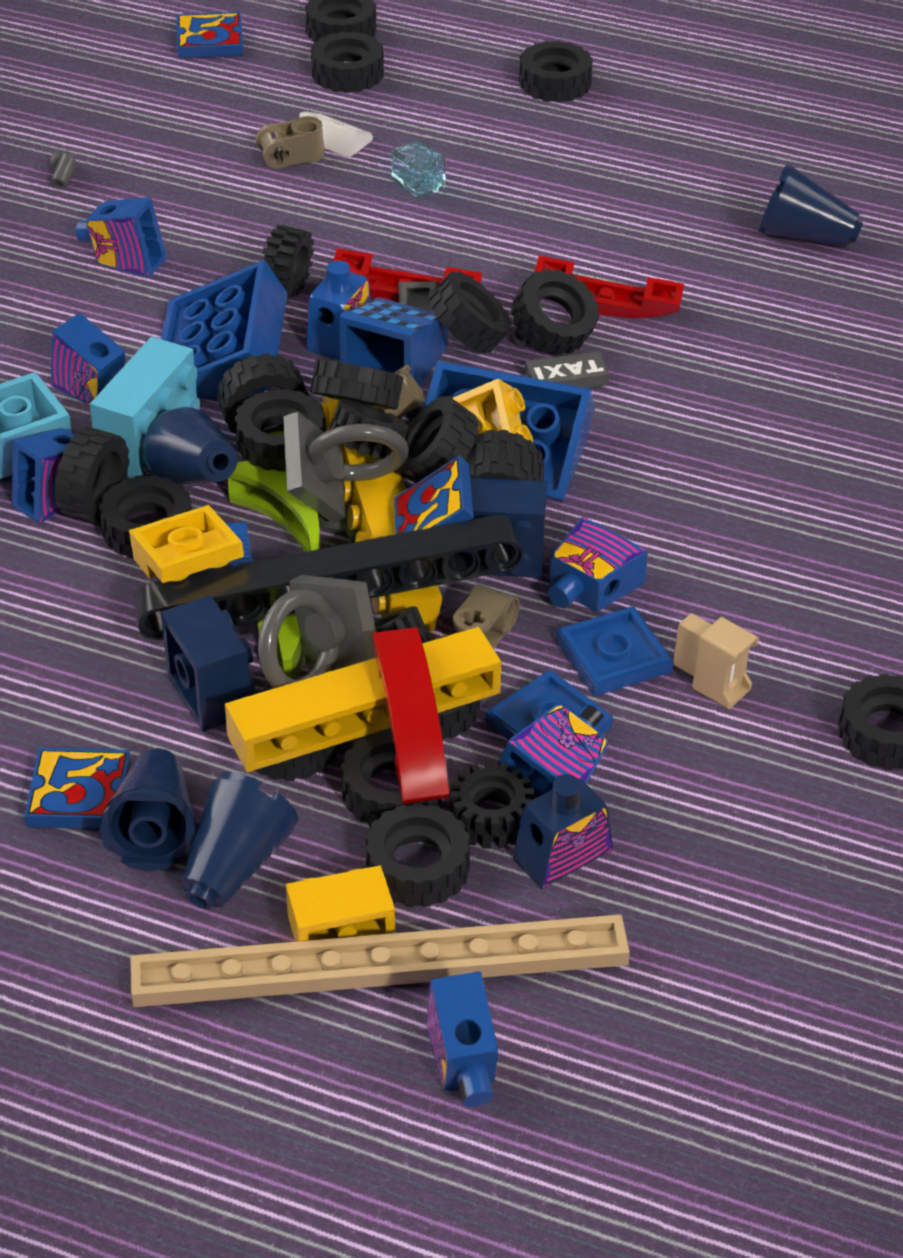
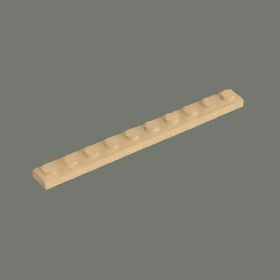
M622 914L130 955L131 995L133 1007L425 983L430 982L431 979L481 971L482 978L624 966L629 965L630 951Z

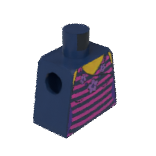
M568 774L558 776L553 782V790L528 802L524 807L513 860L542 890L613 850L607 805L582 779Z

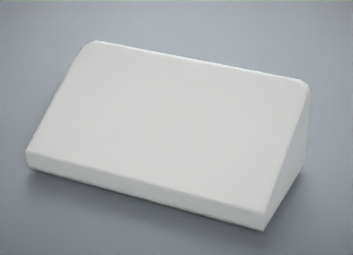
M305 111L300 113L299 118L303 116L319 118L322 121L324 148L345 157L353 156L373 139L372 133L323 114Z

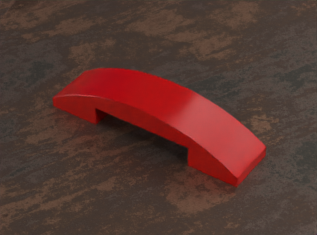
M340 248L336 249L333 261L348 263L350 272L365 276L368 279L371 298L376 299L379 297L398 303L399 282L437 281L438 286L451 271L463 272V274L471 276L480 283L482 280L481 272L446 267L443 278L372 266L373 254Z
M539 255L534 272H541L543 269L553 271L557 269L562 270L563 273L574 275L575 262ZM574 275L576 279L580 282L583 281L587 285L586 287L589 291L593 292L594 299L598 302L599 306L598 314L648 318L678 312L680 309L684 283L648 277L646 288Z
M418 628L372 633L379 678L382 677L396 752L395 766L402 804L449 798L448 776L438 710L427 658Z

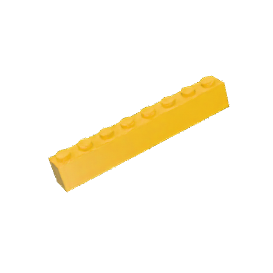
M324 396L323 402H318V404H321L323 407L325 431H328L340 400ZM341 444L344 464H367L382 459L380 457L378 459L373 458L366 453L365 455L360 454L358 450H350L345 447V444ZM396 470L388 475L372 480L343 481L344 499L348 506V528L350 530H358L355 542L395 535L394 498L406 490L401 473ZM438 585L372 598L374 613L380 614L381 618L386 617L390 613H396L401 609L417 606L427 630H435L442 602V595Z

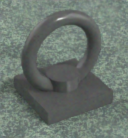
M299 412L283 416L287 491L330 522L346 518L343 481H366L383 477L400 468L408 457L409 449L406 440L398 432L387 427L373 424H351L324 432ZM353 441H372L384 444L391 448L392 451L388 456L376 462L348 465L343 463L341 444Z
M300 575L289 581L291 591L282 595L271 606L260 629L258 641L259 661L265 678L274 689L333 671L334 667L344 668L376 658L372 641V633H375L376 629L366 582ZM294 609L305 661L308 664H315L311 672L301 679L289 678L282 671L277 657L279 630L287 615Z

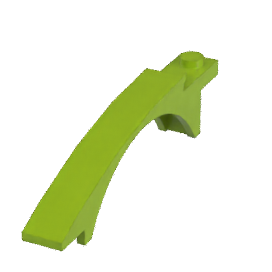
M284 431L269 432V434L284 435ZM250 461L237 462L235 471L227 478L230 503L250 508L273 519L294 536L304 552L321 549L318 512L287 491L286 471L265 470L263 467L251 465ZM296 613L287 615L281 625L277 638L279 665L282 671L291 679L299 678L305 662ZM263 620L257 623L259 634Z

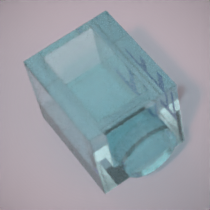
M421 139L392 150V181L416 199L445 188V157Z

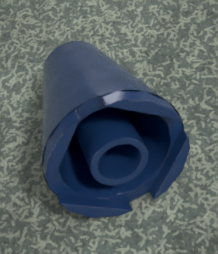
M786 164L779 178L781 180L780 184L777 185L772 193L758 232L846 247L848 241L855 243L863 226L862 222L857 221L860 213L795 167Z
M182 407L162 412L150 424L144 437L143 448L146 449V464L150 472L161 478L167 477L172 479L175 483L179 482L184 488L226 480L233 474L237 466V454L233 446L215 422L207 414L195 408Z
M149 749L138 756L107 804L101 817L99 831L103 846L109 853L111 848L117 855L122 857L121 863L130 868L145 871L167 869L175 865L176 859L185 853L187 856L192 849L195 839L196 821L181 763L175 754L165 749Z
M223 772L210 785L181 882L182 887L186 891V898L199 908L209 910L211 907L224 906L293 833L298 822V815L290 802L277 791L272 798L260 791L259 788L263 782L254 777L238 772Z

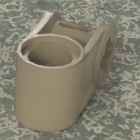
M303 116L296 120L268 124L259 129L256 134V143L258 148L263 151L265 163L274 169H281L305 162H316L325 155L322 121L313 116ZM271 133H274L276 140H273ZM273 153L277 154L279 158L278 160L275 158Z
M409 364L394 372V374L404 377L398 409L381 408L387 414L392 413L396 415L398 419H401L424 403L428 396V391L423 392L410 374L412 368Z
M476 585L460 608L455 611L453 625L457 633L479 627L492 648L495 649L505 634L511 631L516 622L520 607L518 597L482 585Z

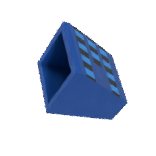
M378 297L348 309L339 316L340 362L394 373L409 364L412 368L410 374L420 386L448 347V329L437 319L434 314L435 312Z

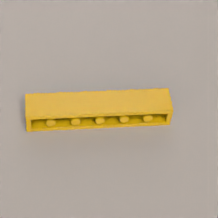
M479 627L423 643L438 713L500 694L501 660ZM376 658L225 703L227 736L247 773L391 728L382 677L379 678Z

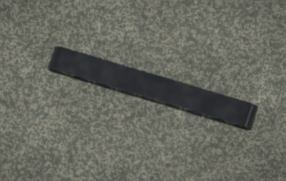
M492 515L191 574L181 581L162 583L160 580L142 585L134 595L137 625L144 637L151 640H163L162 611L209 595L212 596L220 610L226 609L229 612L233 624L239 625L264 620L271 606L282 595L291 591L289 581L300 575L366 582L370 599L506 572L519 565L523 558V551L513 522L508 517ZM295 609L291 611L289 614H294Z

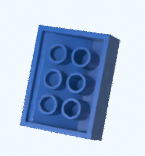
M265 260L172 298L168 302L161 339L193 349L194 366L197 368V398L217 399L219 381H222L224 378L223 374L234 367V364L238 361L246 360L247 357L252 355L260 356L268 353L273 356L278 355L287 291ZM271 386L257 389V390L253 391L252 393H250L249 395H251V394H253V393H254V394H257V393H259V392L262 393V392L266 391V390H267L269 387H271Z
M437 361L424 407L430 404L432 400H437L441 396L453 398L498 378L519 390L525 402V410L519 413L521 423L529 429L535 448L540 450L542 461H544L543 481L547 482L546 499L564 502L586 445L595 410L592 389Z

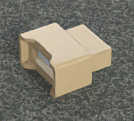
M691 613L678 624L673 665L694 676L692 689L723 707L731 709L751 689L752 682L746 673L749 649L758 644L759 637L723 617L710 624Z

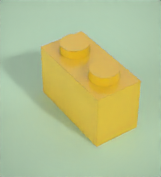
M381 865L364 869H353L348 872L324 877L307 878L302 881L286 884L287 914L295 942L395 933V908Z

